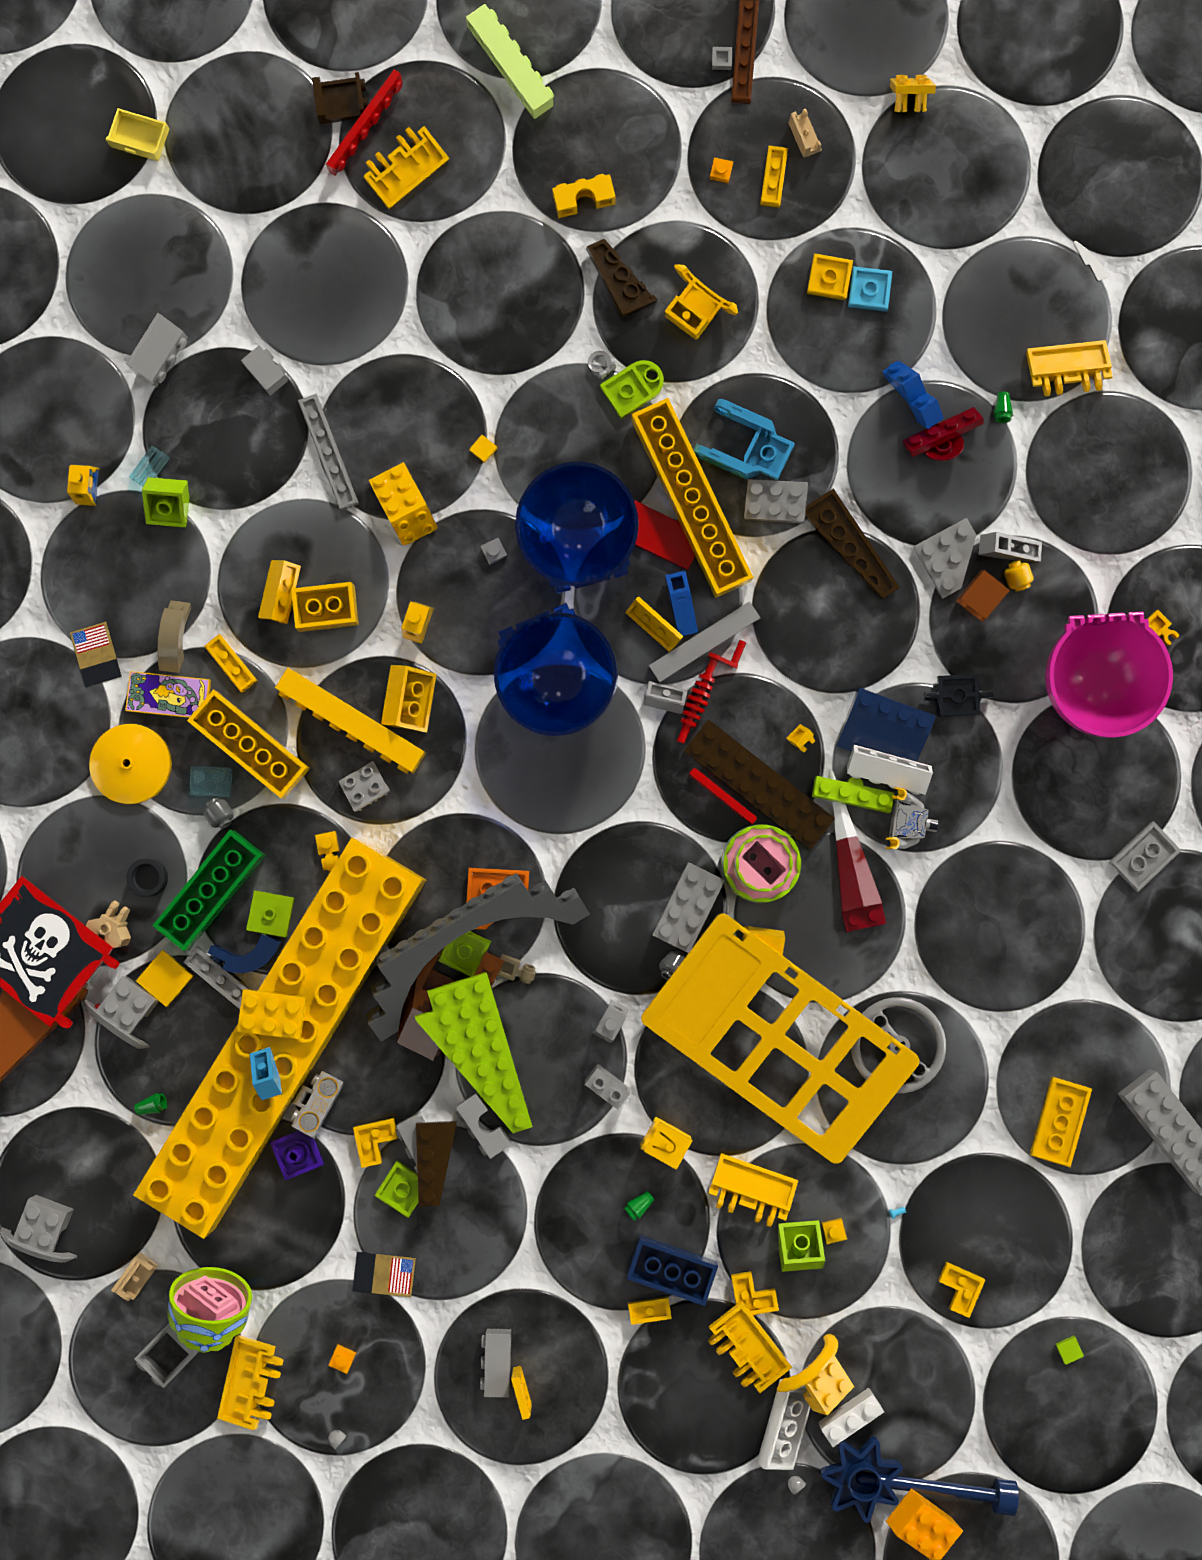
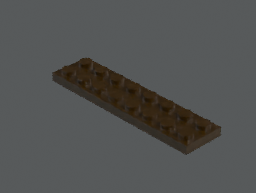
M709 719L684 750L687 755L809 850L813 848L835 819Z

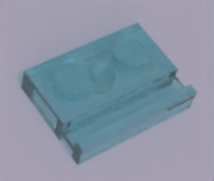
M191 766L189 795L231 797L233 768Z

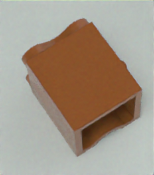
M981 570L958 597L956 602L979 621L983 622L1010 590L985 570Z

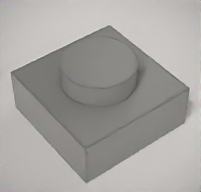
M713 47L712 70H731L732 47Z
M499 538L481 546L489 565L508 557Z

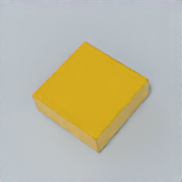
M481 435L469 450L486 463L498 448L485 436Z

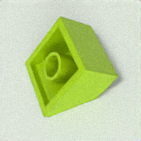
M148 477L142 488L146 524L186 527L189 507L188 481Z
M819 1220L778 1224L779 1255L782 1272L823 1268L825 1255Z

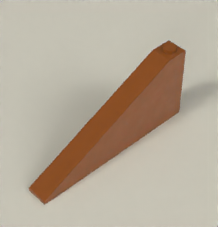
M88 983L84 985L62 1013L64 1016L67 1017L86 999ZM2 990L0 995V1082L59 1025L55 1022L52 1027H49L4 990Z

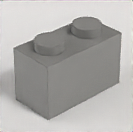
M259 345L241 361L271 396L288 381L285 376L287 372L280 363L276 365L272 361L274 356L267 348L263 350Z

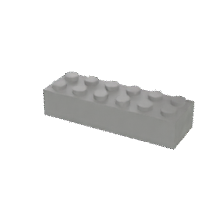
M1149 1069L1120 1091L1118 1095L1191 1190L1202 1196V1129L1158 1072Z

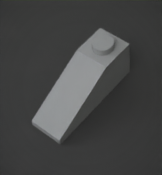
M1000 532L980 535L979 555L999 559L1041 562L1042 542Z

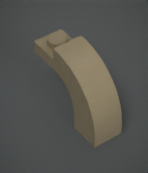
M170 601L168 608H164L160 622L157 650L160 671L180 672L184 661L183 634L191 611V603Z

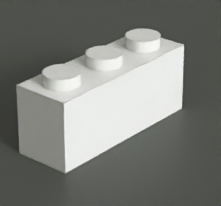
M867 1388L818 1423L822 1432L832 1447H834L884 1413L870 1388Z

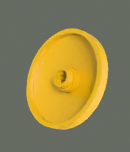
M123 724L106 731L95 743L89 761L91 778L97 789L107 798L123 804H139L155 797L166 785L172 766L170 751L161 736L153 730L137 724ZM127 760L130 761V765L128 767L126 764Z

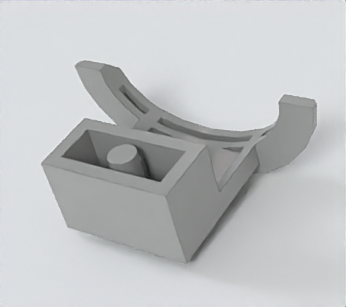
M122 976L97 1009L93 1003L84 999L85 1010L112 1033L138 1049L150 1047L144 1041L131 1035V1033L143 1017H148L159 1001L132 979Z
M35 1195L28 1199L14 1236L11 1234V1230L3 1227L0 1229V1234L8 1245L28 1255L53 1262H68L77 1258V1255L69 1252H54L61 1231L65 1230L68 1226L73 1208Z

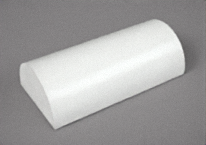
M805 1385L789 1392L776 1391L757 1460L758 1465L762 1468L770 1470L794 1469L811 1408L803 1396L807 1390Z

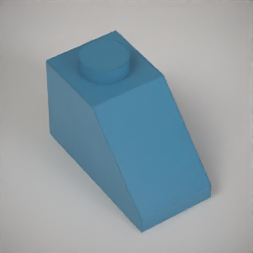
M268 1047L250 1053L252 1083L261 1100L282 1094L280 1076L271 1048Z

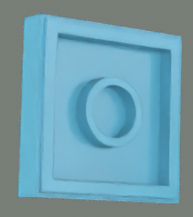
M853 266L848 307L887 312L892 271Z

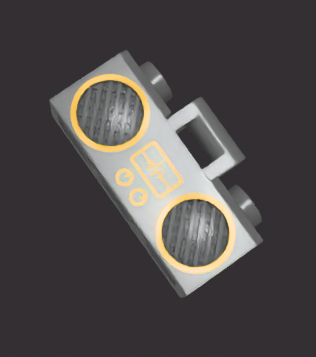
M323 1071L320 1075L316 1074L311 1082V1085H313L312 1089L302 1085L293 1102L294 1105L301 1109L300 1111L296 1110L290 1120L293 1123L292 1128L313 1139L344 1085V1082ZM307 1093L311 1094L307 1104H302Z

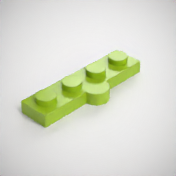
M816 776L814 779L812 797L884 813L892 811L893 792L863 786L861 779L853 777L847 782Z

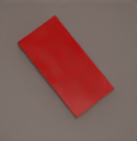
M633 501L617 533V537L688 571L695 558V554L680 522L642 503Z

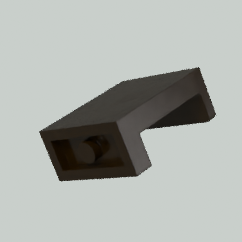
M355 72L354 78L321 82L320 77L312 78L316 112L320 124L358 119L368 106L367 97L364 98L363 91H366L365 79L360 78L359 72Z

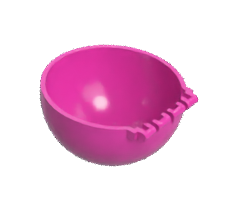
M1143 611L1128 612L1127 617L1125 613L1087 615L1086 619L1084 615L1068 616V624L1064 625L1065 632L1054 644L1045 669L1047 694L1058 715L1076 730L1096 737H1121L1133 734L1147 727L1159 716L1169 699L1173 683V669L1166 646L1157 633L1149 627V620L1144 619Z

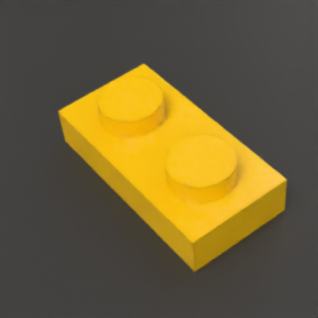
M668 1296L628 1302L631 1325L672 1319Z

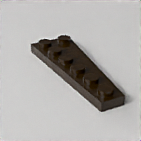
M834 488L806 506L805 518L881 599H884L900 588Z

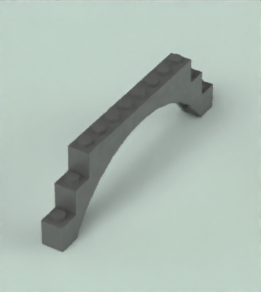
M517 873L506 877L501 883L488 888L486 892L478 897L471 898L465 905L453 909L450 914L435 920L432 925L417 931L414 936L399 942L397 946L389 951H384L376 958L378 967L385 978L376 981L371 986L373 996L380 1006L372 1008L369 1013L365 1014L368 1025L381 1042L398 1032L402 1007L411 985L423 967L441 949L459 936L489 923L519 917L549 918L573 925L590 915L589 911L575 888L563 892L561 896L556 898L546 880L534 885L528 891Z

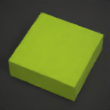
M1074 1335L1055 1344L1065 1365L1084 1357Z

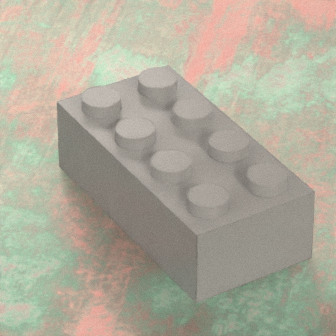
M687 862L652 935L689 953L725 880Z

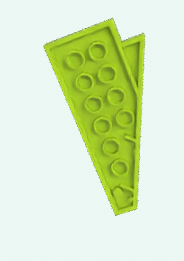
M484 972L428 990L433 1010L414 1016L417 1023L512 1133L531 1128L532 1123L487 973Z

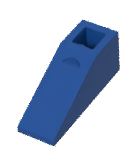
M681 571L665 575V583L677 631L683 636L698 633L686 572Z

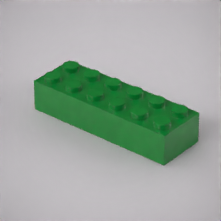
M229 830L152 926L180 949L189 951L266 855L239 833Z

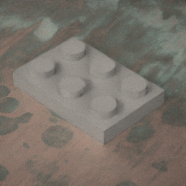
M748 479L744 519L751 521L804 523L808 482Z

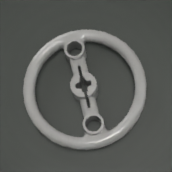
M907 998L883 999L868 1007L862 1014L873 1023L876 1017L882 1016L884 1022L880 1028L887 1033L889 1032L892 1037L902 1042L901 1044L910 1049L908 1039L898 1035L888 1023L887 1017L882 1012L884 1009L890 1007L913 1009L928 1020L935 1033L937 1050L930 1068H927L920 1061L919 1064L922 1066L921 1073L914 1074L913 1072L911 1075L914 1077V1081L903 1084L897 1093L913 1092L927 1085L941 1069L946 1054L944 1030L937 1017L921 1003ZM860 1037L851 1048V1053L856 1068L867 1080L871 1072L864 1064L861 1056ZM890 1043L887 1047L895 1054L899 1051L893 1043Z

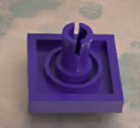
M295 1131L270 1142L284 1180L324 1165L315 1139L300 1131Z

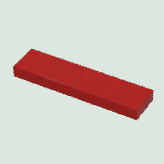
M693 768L688 774L749 824L752 825L756 821L757 817L696 768Z

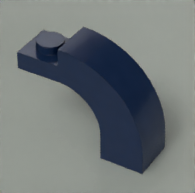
M262 934L254 950L247 955H235L217 945H211L208 953L213 955L212 959L219 963L225 961L223 970L232 973H247L268 965L277 956L284 942L268 934Z

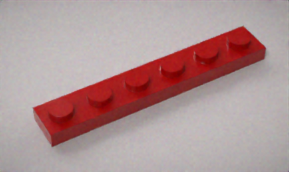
M395 69L327 161V169L332 175L336 176L338 172L344 169L347 159L355 154L357 145L361 140H365L370 127L378 122L383 109L389 107L391 98L401 90L403 85L402 77Z

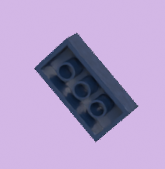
M639 1234L626 1277L628 1280L705 1306L718 1269V1263L715 1260Z

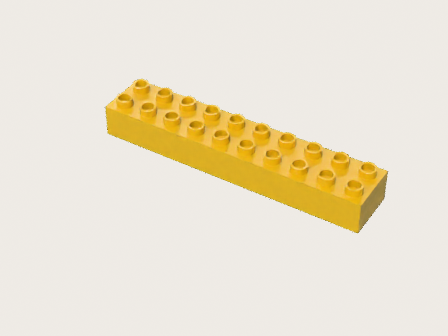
M351 837L258 990L307 997L301 1039L237 1032V1024L133 1196L203 1239L215 1230L377 963L376 958L384 952L426 883V879L362 840ZM270 1047L280 1076L282 1094L261 1100L252 1083L250 1053Z

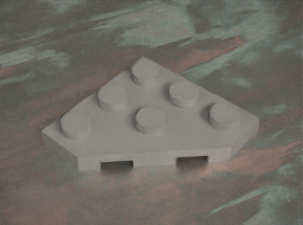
M967 518L913 547L942 599L960 590L963 584L976 538V533Z

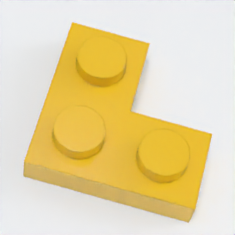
M394 1118L353 1127L361 1168L382 1164L379 1143L398 1139Z
M946 1261L938 1281L956 1289L949 1309L970 1318L985 1279Z
M751 1271L731 1275L736 1304L742 1301L752 1315L779 1311L775 1288L755 1291Z

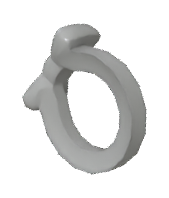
M595 351L588 358L589 369L593 373L599 374L602 380L605 379L607 374L616 369L615 362L611 361L609 354L605 351ZM603 356L607 359L608 367L605 370L596 369L592 366V362L596 357Z

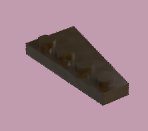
M605 239L587 246L586 251L622 318L657 303L658 299L649 293L645 284L635 277L631 268L621 261V257Z
M457 1121L416 1122L419 1207L440 1206Z

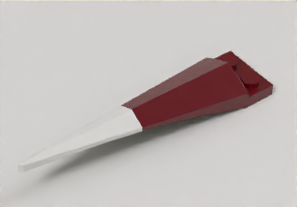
M831 770L830 779L836 780L834 772ZM832 801L835 818L841 913L846 933L886 924L882 901L846 804Z

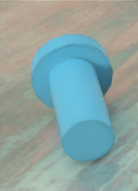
M904 1207L896 1210L889 1209L892 1219H895V1216L906 1213Z

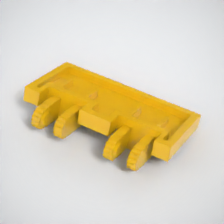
M425 126L417 132L422 138L421 141L411 128L405 129L406 134L415 144L413 148H410L401 135L396 137L400 146L387 156L388 160L392 163L391 166L380 152L375 154L378 162L385 168V171L382 173L379 172L372 161H366V165L371 171L367 172L363 178L388 209L393 207L449 160V157Z
M742 1301L709 1326L710 1330L714 1333L708 1339L710 1345L717 1343L725 1335L728 1336V1339L716 1349L718 1355L723 1354L735 1345L729 1351L731 1357L738 1364V1367L733 1372L735 1377L742 1375L751 1367L753 1368V1371L741 1381L743 1387L748 1386L760 1377L754 1383V1386L761 1393L792 1368V1365Z
M241 1335L235 1337L217 1419L250 1430L257 1429L259 1423L258 1419L251 1416L266 1420L271 1419L272 1414L256 1407L257 1404L267 1407L274 1406V1400L265 1397L268 1378L260 1375L271 1378L280 1377L281 1373L278 1370L266 1367V1363L277 1366L283 1365L284 1360L282 1358L273 1356L276 1346Z

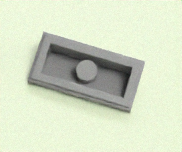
M649 681L643 704L682 714L688 690Z

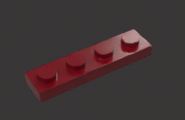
M972 407L929 429L904 439L903 446L914 457L983 425L984 418L975 407Z

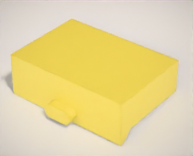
M117 108L106 141L112 148L159 161L169 127L166 122Z

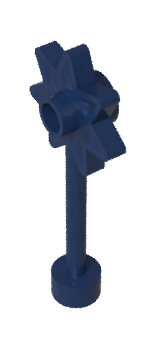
M872 1436L859 1451L845 1440L838 1443L840 1462L820 1469L822 1478L836 1486L830 1502L832 1509L839 1511L855 1505L865 1523L871 1521L876 1502L894 1506L899 1503L892 1489L910 1491L912 1488L917 1493L992 1502L993 1512L1001 1515L1015 1516L1018 1509L1019 1490L1017 1482L1014 1480L995 1478L992 1488L897 1476L903 1470L901 1463L898 1460L881 1459L880 1443L875 1436Z

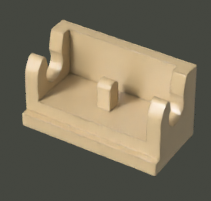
M803 109L800 115H797L796 111L791 113L789 125L803 158L822 151L821 143L816 137L808 118L807 110Z
M140 1252L134 1257L111 1291L127 1301L130 1299L134 1300L159 1265Z

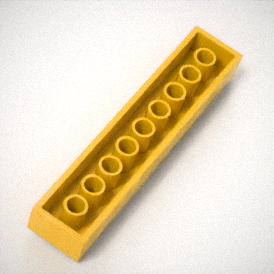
M669 398L633 413L631 421L714 597L717 598L750 583L753 575Z

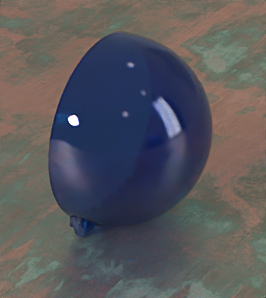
M566 462L545 470L527 486L516 511L515 530L517 541L528 563L539 574L549 579L551 587L555 586L557 594L570 591V586H574L577 589L611 580L610 576L613 574L614 578L629 575L627 567L630 566L629 557L635 547L638 536V512L630 491L615 474L593 463Z
M567 603L553 608L555 613H551L548 610L534 616L532 619L529 618L515 624V630L511 626L498 632L501 638L497 640L500 649L494 666V683L498 698L505 711L518 724L532 732L547 736L570 735L590 727L607 711L614 698L618 683L617 660L609 641L596 626L586 619L577 616L573 608L569 609Z

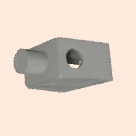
M611 999L593 1034L612 1043L625 1021L629 1009Z

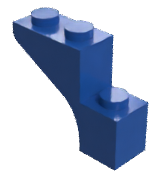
M899 360L890 364L888 368L882 371L887 381L908 403L919 424L929 429L944 419L937 399L926 393L919 373Z

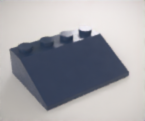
M859 688L854 695L836 746L852 752L853 746L857 745L917 762L936 716Z

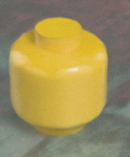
M1020 560L1009 563V568L1004 571L1008 587L1015 589V591L1029 588L1031 586L1030 583L1034 580L1029 564L1021 563Z

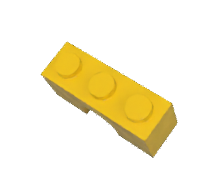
M599 174L592 179H579L575 183H562L552 188L558 218L577 214L576 202L584 196L594 200L596 209L612 206L616 203L610 174Z

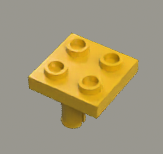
M896 75V78H890V88L896 94L894 111L901 112L902 110V112H906L908 94H916L914 111L920 112L922 110V112H926L927 94H935L936 85L930 78H927V75H916L915 78H908L907 75Z

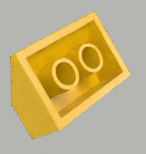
M391 665L381 725L427 733L437 674L409 666Z

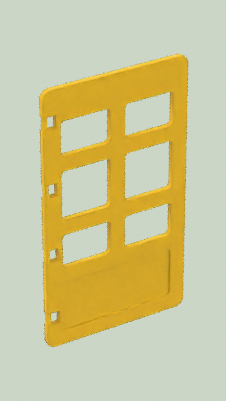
M727 914L716 916L641 1016V1021L645 1026L835 1164L843 1161L920 1062L916 1053L901 1044ZM737 929L746 935L743 941L734 935ZM788 967L798 973L794 979L785 973ZM773 972H777L796 986L799 991L776 1021L770 1024L750 1010L747 1005ZM811 1000L818 1002L848 1025L846 1031L822 1060H818L785 1035L786 1031ZM839 1005L849 1011L846 1016H843L836 1010ZM736 1020H740L762 1038L736 1071H732L711 1055V1051ZM860 1037H865L883 1050L886 1055L863 1085L857 1088L837 1074L835 1068ZM890 1043L899 1048L896 1054L887 1048ZM774 1048L781 1050L811 1073L785 1107L778 1105L748 1082ZM823 1084H827L846 1098L848 1103L824 1134L820 1135L797 1117Z

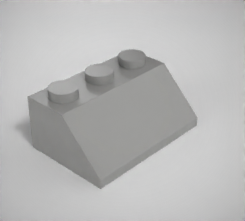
M157 313L126 364L136 376L157 387L159 383L164 381L168 368L172 367L176 362L178 352L186 346L188 337L181 329Z

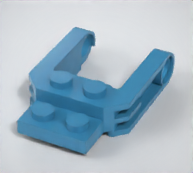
M718 399L714 406V410L717 413L757 432L744 456V461H740L714 448L711 450L698 445V443H696L693 449L696 457L744 479H749L762 473L778 481L795 443L778 436L772 420L727 400Z

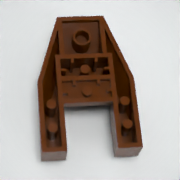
M443 949L423 967L411 985L402 1007L397 1037L398 1044L432 1061L442 1050L417 1023L414 1016L433 1010L428 990L456 982L433 970ZM488 951L485 952L475 975L486 972L492 988L504 960Z

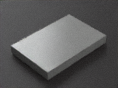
M1152 821L1108 863L1136 892H1139L1181 850Z

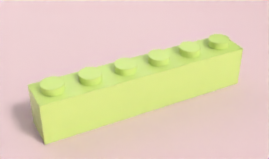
M486 4L466 16L467 27L535 119L553 107L554 94L548 86H544L539 72H534L531 68L532 65L528 57L521 54L518 43L510 39L507 28L503 24L500 25L497 21L498 17L494 10H489Z

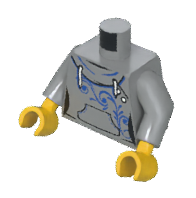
M895 787L894 789L898 790V795H892L893 799L898 800L894 801L889 837L886 838V840H890L891 845L886 847L887 850L911 847L918 844L920 839L925 837L926 831L937 832L938 820L928 819V810L924 809V804L904 788Z

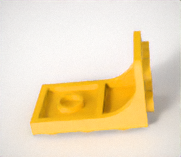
M404 462L369 480L402 545L412 543L437 529V524Z

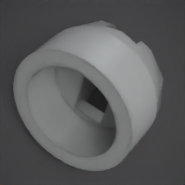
M334 1430L330 1433L328 1442L336 1449L345 1439L346 1435L340 1430Z
M792 1476L788 1481V1488L793 1495L801 1491L806 1485L799 1476Z

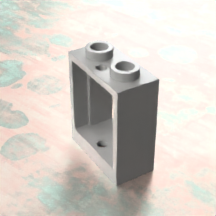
M598 1063L585 1079L587 1087L617 1110L630 1095V1087Z
M168 1323L138 1354L135 1360L137 1361V1366L142 1371H147L152 1376L151 1379L156 1385L164 1388L199 1351L188 1349L178 1340L177 1333ZM166 1333L188 1353V1356L169 1375L147 1354Z

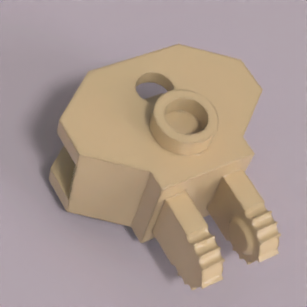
M115 900L110 904L106 914H102L98 919L88 920L86 924L89 929L113 948L126 946L131 939L126 927L128 924L126 919L130 909L123 907L118 916H116L115 914L120 903Z

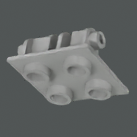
M374 761L339 780L354 812L357 810L361 811L363 807L368 804L371 805L374 800L376 802L378 798L384 795L387 796L388 792H390Z

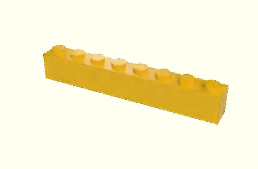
M288 667L275 686L279 690L278 695L286 700H289L291 697L297 701L295 703L296 706L304 711L307 708L312 710V716L320 721H323L325 718L331 722L329 724L330 727L338 732L341 729L346 731V737L354 742H357L358 739L364 742L363 747L372 753L377 750L381 753L380 758L388 763H391L392 760L398 763L397 768L406 774L409 771L414 773L426 754L425 751Z

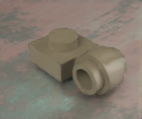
M502 953L500 959L504 960V963L498 973L499 976L514 981L516 975L520 977L519 980L526 984H530L534 980L536 968L533 965L524 964V966L519 967L521 960Z

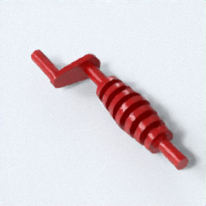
M739 640L731 661L717 654L708 653L707 657L711 659L706 671L698 676L702 681L694 683L699 688H692L690 692L696 695L687 696V699L692 701V704L685 702V707L690 710H683L682 714L687 717L686 719L681 718L680 722L683 723V727L678 736V742L684 744L690 728L696 727L697 724L693 721H699L701 718L699 715H696L697 712L703 714L705 711L699 706L707 707L708 702L703 700V698L710 699L711 695L706 693V690L712 691L713 687L709 683L714 684L715 679L712 678L717 663L720 662L737 669L746 646L745 641Z

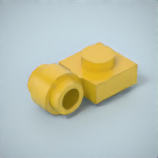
M336 831L315 835L318 854H326L325 858L321 859L323 870L331 871L339 859L338 855L334 856L333 852L340 851Z

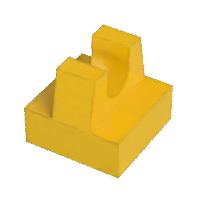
M801 724L786 738L792 745L803 752L807 750L804 747L807 741L812 744L815 742L814 734Z

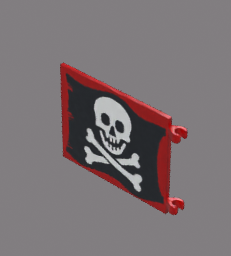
M21 876L0 902V987L49 1027H52L57 1022L61 1027L69 1029L73 1022L62 1014L102 962L113 969H116L120 963L109 955L113 950L110 944L25 877Z

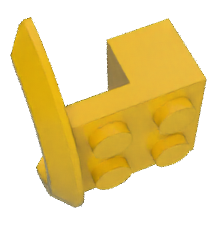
M685 265L674 266L677 273L688 283V286L680 296L676 295L666 308L665 317L697 341L720 309L729 314L737 315L738 309L735 303L723 299L710 290Z
M826 1334L823 1337L825 1342L824 1348L807 1368L794 1376L784 1378L777 1387L778 1392H789L805 1385L807 1390L803 1396L813 1411L828 1415L854 1388V1385L835 1357L838 1349V1340L832 1334Z

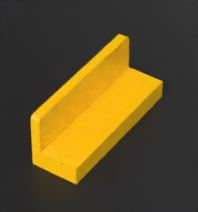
M285 560L271 561L258 618L288 624L293 602L291 589L296 588L301 566Z

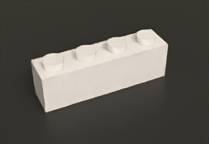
M857 745L853 746L847 764V774H850L853 778L861 779L862 777L869 779L870 782L875 784L884 783L893 789L895 787L904 788L915 795L926 794L933 774L932 766Z

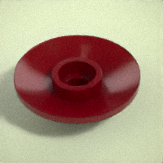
M959 435L925 451V454L935 461L954 459L963 451L964 440Z

